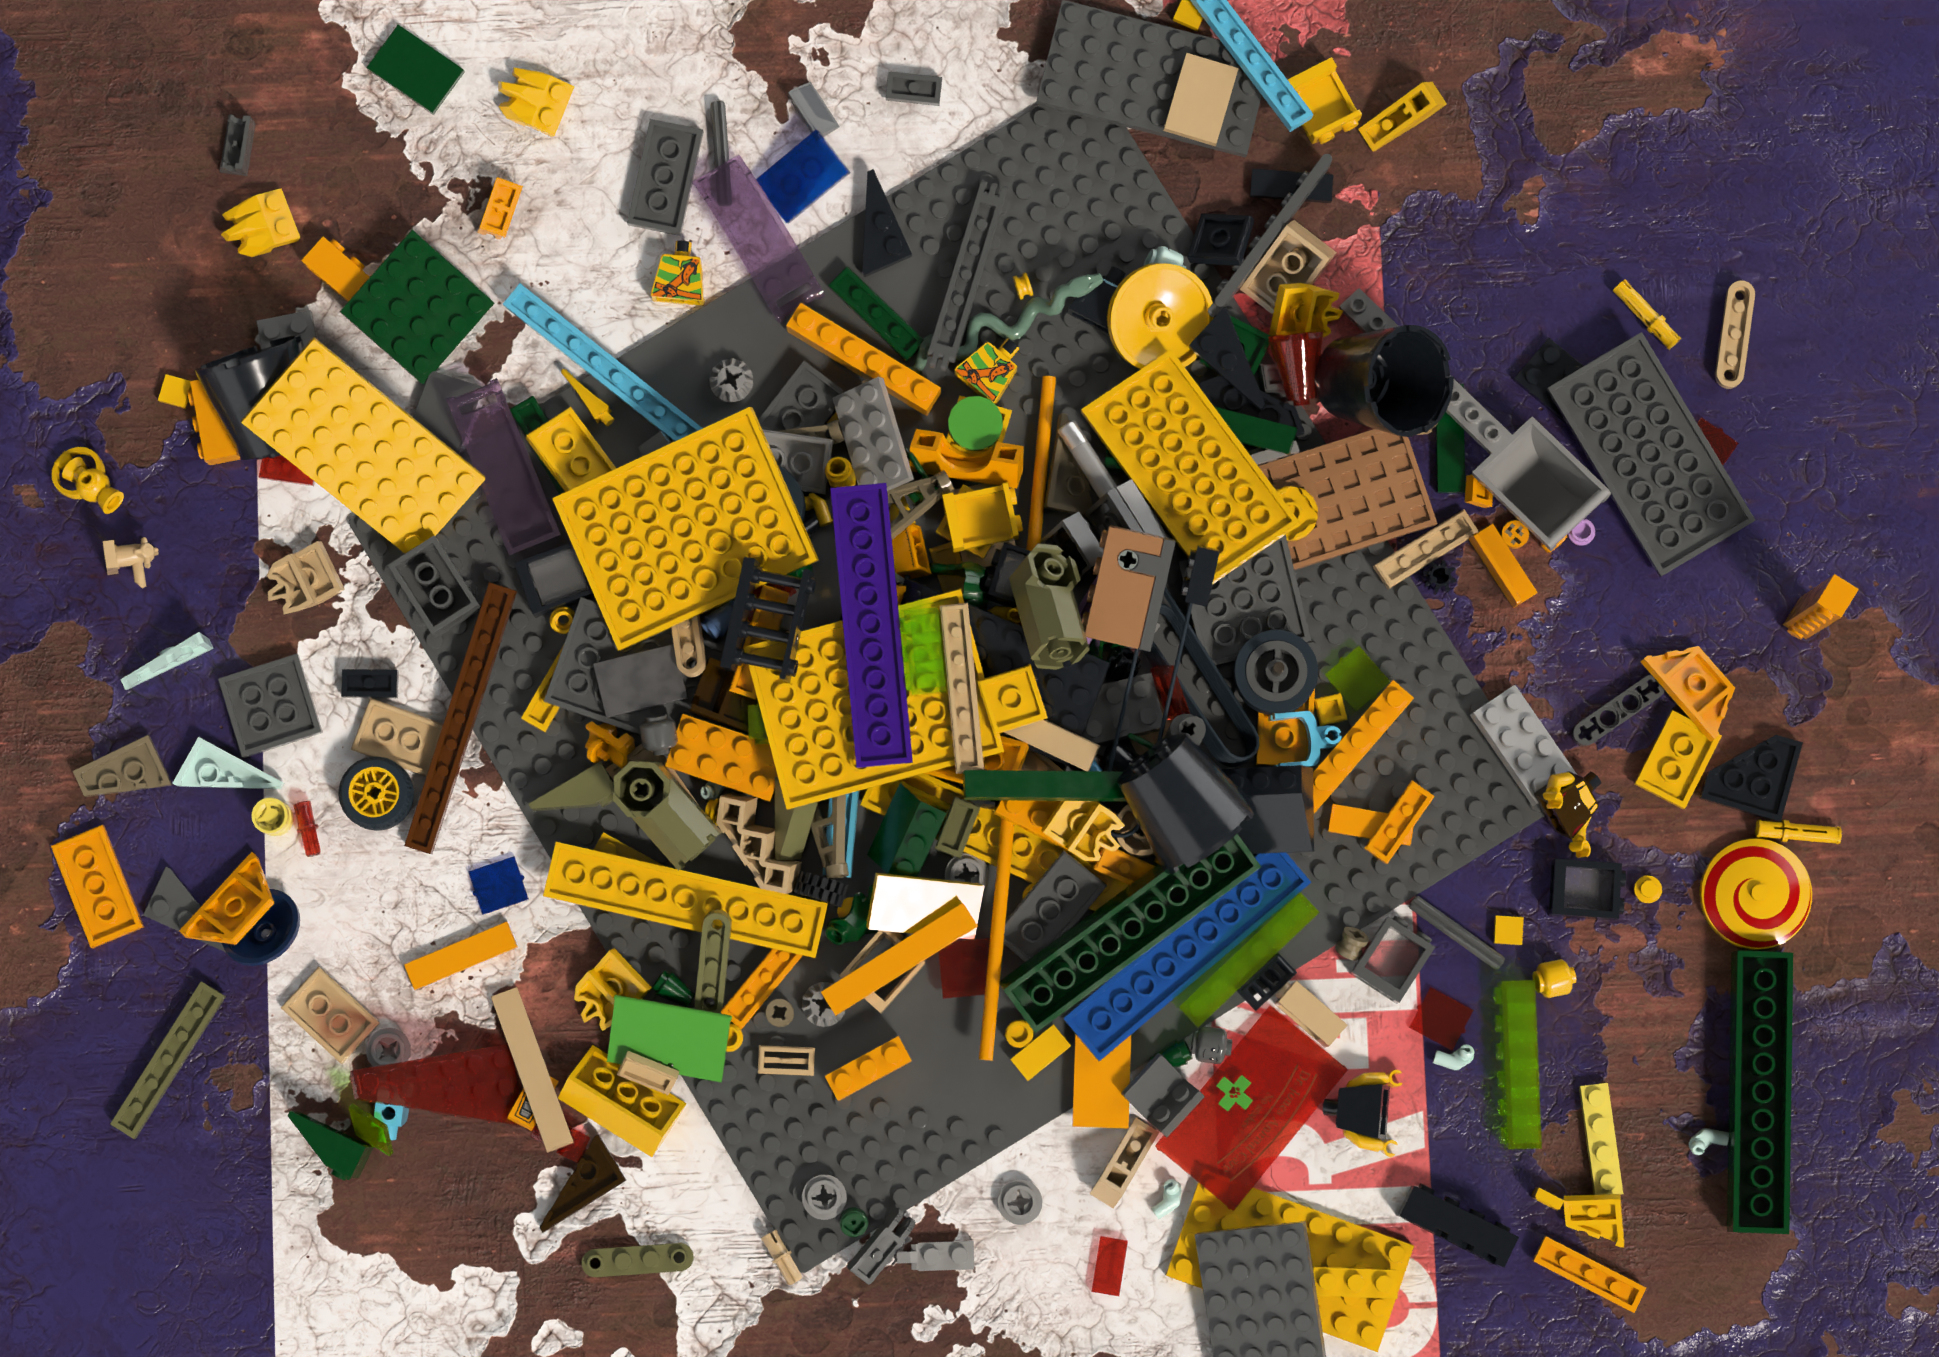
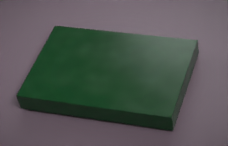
M400 25L396 26L366 67L368 71L432 115L436 113L465 73L464 69Z

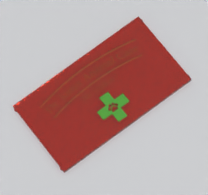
M1269 1006L1234 1048L1231 1055L1225 1059L1202 1087L1200 1092L1205 1097L1168 1137L1163 1135L1155 1147L1225 1204L1229 1210L1234 1211L1348 1069L1276 1011L1274 1007Z

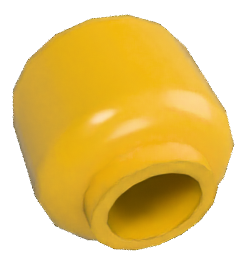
M1562 959L1540 963L1536 971L1533 972L1535 990L1546 998L1567 995L1571 992L1573 983H1576L1574 968L1569 967Z

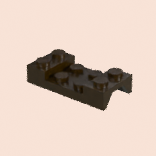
M711 657L707 659L705 670L701 675L688 711L713 721L722 722L766 739L769 742L758 699H752L729 691L735 672L720 667L721 661Z

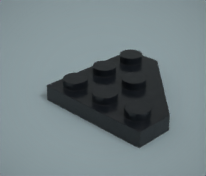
M1221 376L1199 383L1200 389L1214 407L1296 427L1295 437L1305 433L1296 407L1289 403L1275 399L1260 390L1265 405L1259 411ZM1241 443L1247 452L1259 448Z
M1775 735L1708 771L1699 799L1775 822H1781L1803 742Z

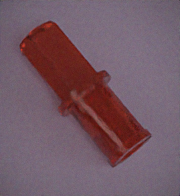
M311 801L294 804L293 808L298 823L297 833H301L305 854L307 857L317 856L321 853L316 832L319 826L315 824Z

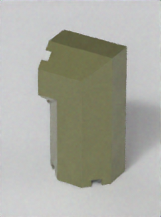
M1038 543L1009 577L1031 659L1034 660L1037 668L1057 670L1064 667L1062 662L1070 660L1071 664L1079 662L1090 650L1073 593V588L1080 581V576L1075 560L1070 556L1067 559L1062 556L1061 552L1063 550L1057 545Z
M648 760L630 761L614 776L613 801L627 817H631L678 871L686 866V862L694 860L716 840L714 837H718L723 833L661 762Z

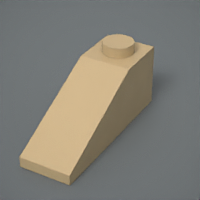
M1135 1118L1094 1185L1090 1195L1114 1209L1150 1150L1159 1131L1140 1119Z

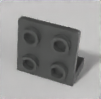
M1160 1053L1156 1054L1121 1093L1152 1126L1166 1137L1176 1129L1205 1097L1197 1088L1184 1079Z

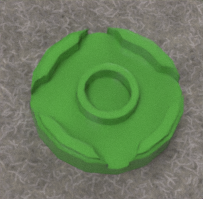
M970 396L960 400L952 408L948 418L949 432L953 441L961 448L969 451L984 450L993 446L999 439L1003 429L1002 415L998 407L990 399L981 396Z

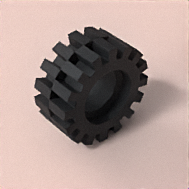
M800 871L794 893L841 908L848 886L816 874Z

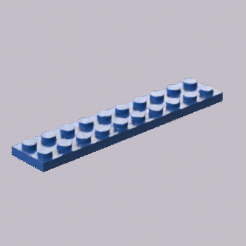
M1287 853L1258 854L1255 859L1261 868L1115 974L1063 1018L1098 1062L1311 883Z

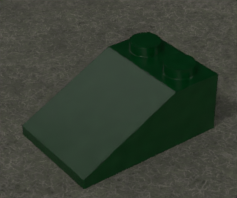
M299 1111L289 1112L288 1117L324 1165L332 1169L330 1174L342 1180L360 1177L374 1147Z

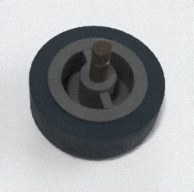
M1284 630L1264 631L1253 636L1241 648L1234 664V684L1242 700L1249 707L1260 713L1272 715L1274 713L1293 712L1308 700L1316 687L1318 680L1317 659L1311 647L1296 634Z

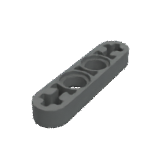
M1651 674L1644 677L1576 724L1572 730L1573 741L1582 747L1593 744L1661 697L1665 692L1664 688L1658 683L1659 686L1656 688L1658 693L1649 692L1644 696L1647 700L1644 703L1642 696L1635 688L1638 687L1639 692L1648 687V680L1651 683L1657 682ZM1626 695L1636 698L1637 707L1634 710L1624 708L1622 700ZM1603 711H1610L1614 714L1615 721L1611 726L1601 723L1600 715ZM1593 718L1596 726L1602 730V733L1599 734L1598 729L1589 734V741L1586 738L1580 739L1578 735L1581 733V730L1579 728L1588 729L1593 725L1590 721Z

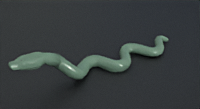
M1100 273L1088 274L1071 279L1067 284H1062L1055 289L1051 301L1042 297L1030 299L1024 306L1018 321L1013 326L1006 325L991 313L981 312L973 316L967 325L965 344L959 347L956 360H966L977 350L981 327L987 326L1004 339H1020L1030 328L1038 313L1048 316L1060 314L1067 297L1079 298L1088 294L1103 283L1102 275ZM933 334L923 338L924 341L918 348L914 366L908 367L918 374L926 366Z

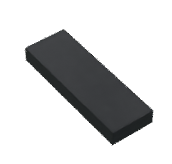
M1252 169L1250 197L1284 200L1289 192L1294 194L1299 188L1296 183L1304 172ZM1325 174L1305 201L1331 203L1334 175Z

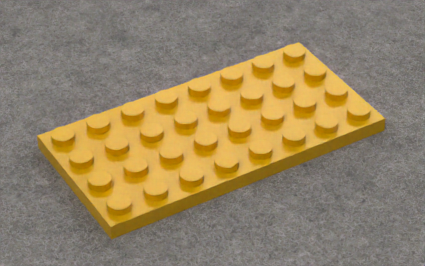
M315 337L309 341L241 420L243 425L405 554L432 536H436L486 479L481 472Z
M1171 349L1081 409V414L1129 479L1133 480L1145 501L1173 539L1176 540V543L1189 559L1191 549H1197V545L1220 550L1212 584L1299 526V520Z
M1202 1169L1166 1272L1168 1277L1203 1289L1195 1241L1196 1233L1306 1221L1312 1266L1398 1270L1399 1292L1414 1245L1232 1180L1230 1182L1228 1178ZM1317 1296L1323 1333L1378 1352L1396 1299Z

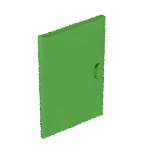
M620 995L614 996L615 1001L607 1062L621 1064L627 1051L678 1070L679 1075L722 1082L730 1022L732 1020L731 1015Z

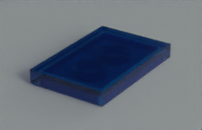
M816 129L754 181L784 221L789 224L851 172L821 132Z

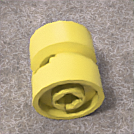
M264 798L254 806L252 822L261 832L275 837L282 836L291 829L294 816L291 808L284 802L275 798Z

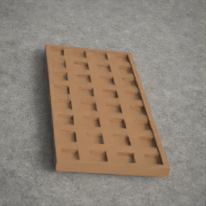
M1372 429L1258 466L1276 490L1284 486L1302 488L1313 496L1318 506V519L1314 529L1300 540L1287 541L1294 570L1437 525V520L1408 437Z

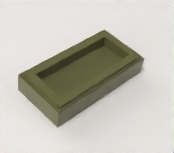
M954 797L935 849L961 859L980 807L966 800Z

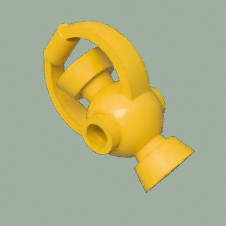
M75 447L64 451L55 460L52 468V481L62 495L71 499L98 502V505L105 514L114 512L121 505L124 494L110 487L109 478L105 474L104 463L96 452L86 447ZM73 456H91L95 460L96 469H87V465L81 457L73 458ZM63 469L62 477L73 483L76 482V490H67L62 487L59 479L60 470Z

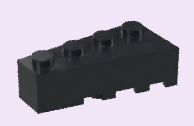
M1420 1183L1419 1187H1410L1397 1214L1398 1217L1498 1267H1505L1519 1238L1510 1233L1511 1228L1497 1221L1493 1225L1484 1220L1485 1215L1471 1208L1469 1212L1459 1208L1460 1203L1452 1198L1445 1196L1442 1200L1434 1196L1435 1190Z

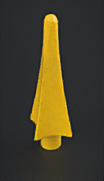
M563 368L561 370L562 375L578 393L597 424L602 421L606 426L611 425L615 419L609 414L612 412L609 406L585 388L567 369Z

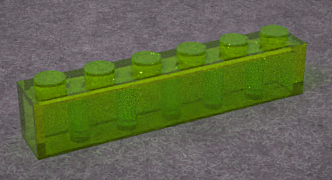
M1301 892L1297 894L1177 1009L1195 1028H1198L1320 912Z
M1535 980L1498 982V987H1494V1003L1499 1004V1015H1495V1030L1500 1032V1043H1496V1058L1501 1060V1071H1497L1498 1088H1502L1503 1099L1498 1100L1499 1116H1503L1504 1127L1499 1128L1500 1144H1504L1505 1149H1542Z

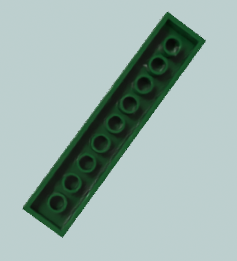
M1236 834L1221 848L1189 868L1185 864L1178 866L1179 870L1176 873L1167 874L1158 864L1000 981L1002 989L1033 1031L1037 1033L1261 868L1239 835Z
M1739 950L1731 952L1727 1232L1789 1234L1793 953Z

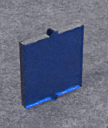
M515 856L469 871L474 888L473 895L477 897L482 915L529 900L523 883L525 877L520 873Z

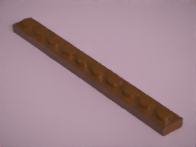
M490 582L488 584L404 845L406 847L427 854H433L517 594L515 590Z

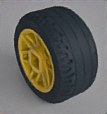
M367 757L355 762L344 773L339 785V802L343 812L352 822L368 830L381 831L398 825L408 815L414 801V787L408 773L396 762L384 757ZM375 789H379L381 791L377 796V799L372 797V795L375 792Z

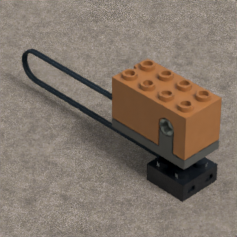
M1113 525L1109 526V530H1103L1099 547L1104 548L1103 557L1096 558L1093 574L1098 575L1096 585H1090L1087 602L1092 603L1090 612L1085 611L1082 620L1083 628L1086 630V637L1135 648L1107 772L1112 771L1139 648L1151 651L1176 542L1175 539L1166 537L1164 539L1162 536ZM1197 545L1196 550L1191 549L1187 567L1192 568L1190 578L1184 577L1181 594L1186 595L1185 602L1189 604L1157 742L1163 737L1193 604L1206 607L1208 605L1220 553L1219 549ZM1127 551L1132 552V557L1136 559V562H1131L1130 566L1124 565L1125 560L1120 559L1121 555L1125 556ZM1137 823L1131 831L1126 833L1111 831V836L1116 838L1131 836L1140 829V826Z

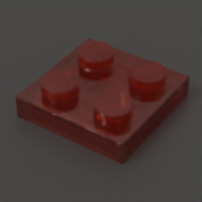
M990 938L955 941L939 951L943 999L985 995Z

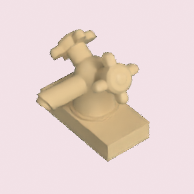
M146 537L141 538V544L116 546L114 540L103 541L107 575L119 574L118 569L120 567L132 566L134 582L142 589L147 587L144 567H151L150 562L154 559V556L159 554V549L148 543Z

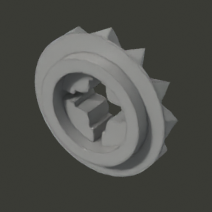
M734 358L721 360L712 369L709 378L710 387L713 393L723 401H740L752 389L753 375L751 369L743 361ZM726 370L732 376H739L736 379L737 390L730 383L723 384L727 380Z
M963 853L961 859L954 857L950 860L945 869V880L965 882L964 879H955V877L963 874V864H966L969 872H979L978 875L971 878V883H980L985 889L989 880V870L984 861L967 853Z
M819 982L809 987L803 996L802 1009L804 1015L811 1023L817 1026L827 1027L834 1025L845 1014V1011L835 1016L832 1009L826 1008L822 1015L819 1016L820 1006L813 1002V999L823 1000L824 997L821 991L833 985V983Z
M383 1028L376 1031L368 1040L366 1046L367 1058L370 1064L377 1070L395 1072L406 1065L411 1056V1044L406 1035L400 1030ZM381 1041L387 1045L398 1042L394 1048L397 1059L390 1055L380 1059L385 1051L380 1043Z
M815 1176L806 1183L803 1189V1206L814 1218L821 1220L834 1218L842 1212L846 1205L847 1193L845 1187L834 1176ZM822 1185H824L827 1193L837 1195V1197L828 1200L827 1210H825L822 1201L812 1200V1197L821 1194Z
M1014 1180L1006 1184L1000 1191L998 1208L1001 1215L1007 1221L1017 1225L1027 1224L1039 1215L1042 1209V1196L1039 1189L1033 1183L1026 1180ZM1017 1190L1020 1191L1023 1198L1032 1199L1031 1202L1024 1205L1022 1215L1017 1206L1008 1205V1203L1016 1200Z

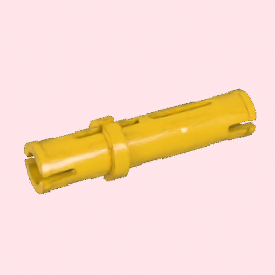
M1626 279L1613 289V292L1645 324L1647 331L1650 334L1653 333L1668 350L1681 340V337L1665 322L1666 318L1663 315L1660 316Z
M1758 820L1756 822L1755 835L1758 838H1778L1781 842H1787L1789 839L1840 844L1842 829L1841 827L1790 823L1789 820H1782L1781 822Z

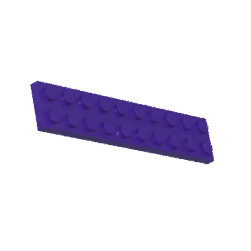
M887 483L830 488L856 768L913 763Z

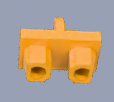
M591 721L586 724V729L589 731V739L585 745V748L588 749L587 758L593 763L609 759L620 768L625 767L628 764L627 755L635 749L634 738L626 733L617 739V728L606 723L598 726Z

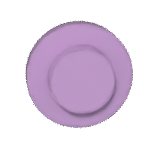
M1584 518L1568 533V537L1576 545H1587L1595 536V527L1591 521Z

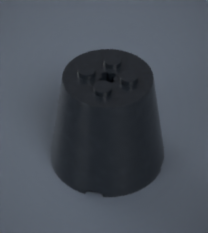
M1403 325L1340 337L1332 341L1324 349L1318 360L1315 372L1317 395L1323 407L1338 418L1393 435L1413 437L1414 435L1431 430L1441 420L1449 406L1454 383V376H1450L1448 360H1451L1446 346L1434 332L1417 325Z
M300 334L270 341L271 347L257 350L255 345L223 356L195 369L203 389L241 460L254 458L259 460L281 455L243 425L241 420L302 351L304 345Z
M1178 733L1156 742L1151 749L1135 757L1117 780V784L1163 871L1167 874L1176 873L1179 870L1178 866L1182 864L1189 868L1221 848L1242 830L1239 824L1244 819L1247 821L1252 819L1257 808L1254 802L1186 733Z

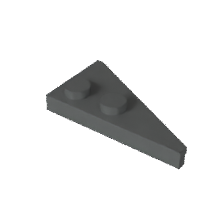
M165 867L143 916L179 931L198 911L201 905L174 874V871ZM199 940L226 952L220 942Z

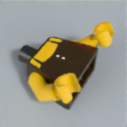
M1570 771L1553 774L1548 778L1547 785L1534 793L1553 830L1572 839L1573 842L1569 844V849L1572 852H1576L1577 858L1590 855L1591 848L1588 841H1586V828L1591 816L1598 809L1599 805L1592 792L1601 784V780L1591 771L1584 777H1580Z

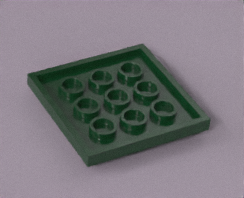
M411 230L339 312L423 385L427 381L428 376L437 370L495 303L415 231Z

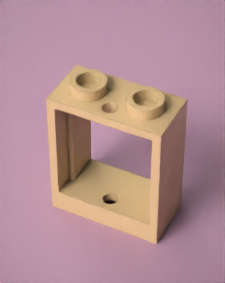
M879 930L839 977L842 979L855 971L884 937L895 946L901 942L904 936L900 932ZM923 961L910 969L884 1000L874 992L864 999L882 1014L922 969L925 962Z
M1298 981L1292 984L1287 982L1275 994L1278 1000L1274 1004L1324 1048L1329 1047L1348 1026Z

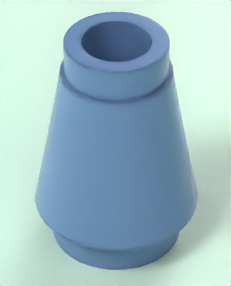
M733 600L704 616L705 620L701 622V626L711 638L723 637L728 631L734 605Z

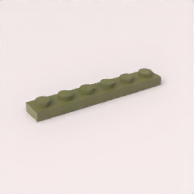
M202 981L199 983L110 1125L133 1139L137 1138L226 998L224 994Z

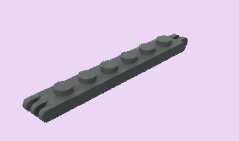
M1324 154L1310 173L1305 171L1296 183L1299 188L1294 194L1289 192L1280 204L1283 209L1279 215L1272 214L1264 227L1267 231L1262 237L1257 235L1248 247L1251 252L1246 259L1243 258L1241 266H1233L1234 275L1230 280L1225 278L1218 286L1216 292L1219 295L1208 309V314L1211 317H1215L1227 306L1328 171L1332 162L1330 154Z
M981 180L929 347L928 356L932 357L930 368L936 369L939 359L943 360L940 371L946 372L949 362L955 363L1006 199L1008 186L1003 185L1000 195H997L998 184L992 182L990 191L986 192L987 181Z

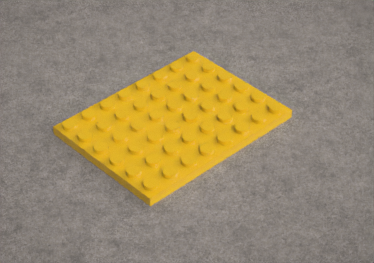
M753 407L739 411L552 498L618 651L735 599L744 557L754 558L759 561L763 571L788 575L819 561ZM760 581L759 584L756 583L755 589L768 583Z
M961 589L898 606L913 763L856 768L843 620L801 631L795 660H798V669L796 676H791L790 683L780 679L781 671L749 665L787 810L955 765L940 606L964 603ZM971 629L984 758L1003 753L1004 749L1000 734L993 735L977 685V681L985 678ZM767 640L745 646L744 650L745 653L784 660L787 644Z

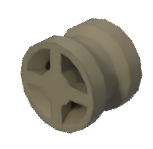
M1345 927L1342 932L1343 938L1337 942L1335 949L1341 956L1357 961L1361 958L1362 948L1367 946L1369 937L1357 928Z
M775 999L767 1005V1020L776 1027H785L793 1020L794 1009L788 1001Z

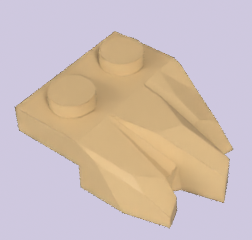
M316 541L299 552L288 554L274 562L267 574L269 579L276 580L278 583L268 591V601L280 598L285 599L286 603L283 606L284 614L316 606L345 590L322 541Z

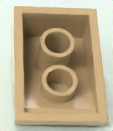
M1293 220L1286 225L1240 290L1273 314L1279 285L1295 283L1313 285L1337 252Z

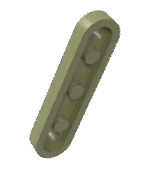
M719 909L707 913L703 921L695 997L696 1009L720 1013L724 1004L732 920L729 914ZM719 919L723 925L716 926L713 920ZM712 998L715 1003L708 1004L705 999Z
M685 1243L592 1249L583 1256L582 1268L591 1277L684 1271L692 1265L694 1252ZM677 1252H682L685 1256L684 1261L681 1263L676 1262L674 1259V1255ZM593 1258H598L601 1262L600 1267L597 1269L593 1268L590 1264Z

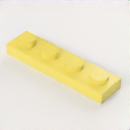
M1608 1083L1579 1086L1594 1195L1623 1194Z

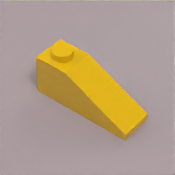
M1422 82L1358 130L1374 152L1429 118L1447 105L1433 82Z

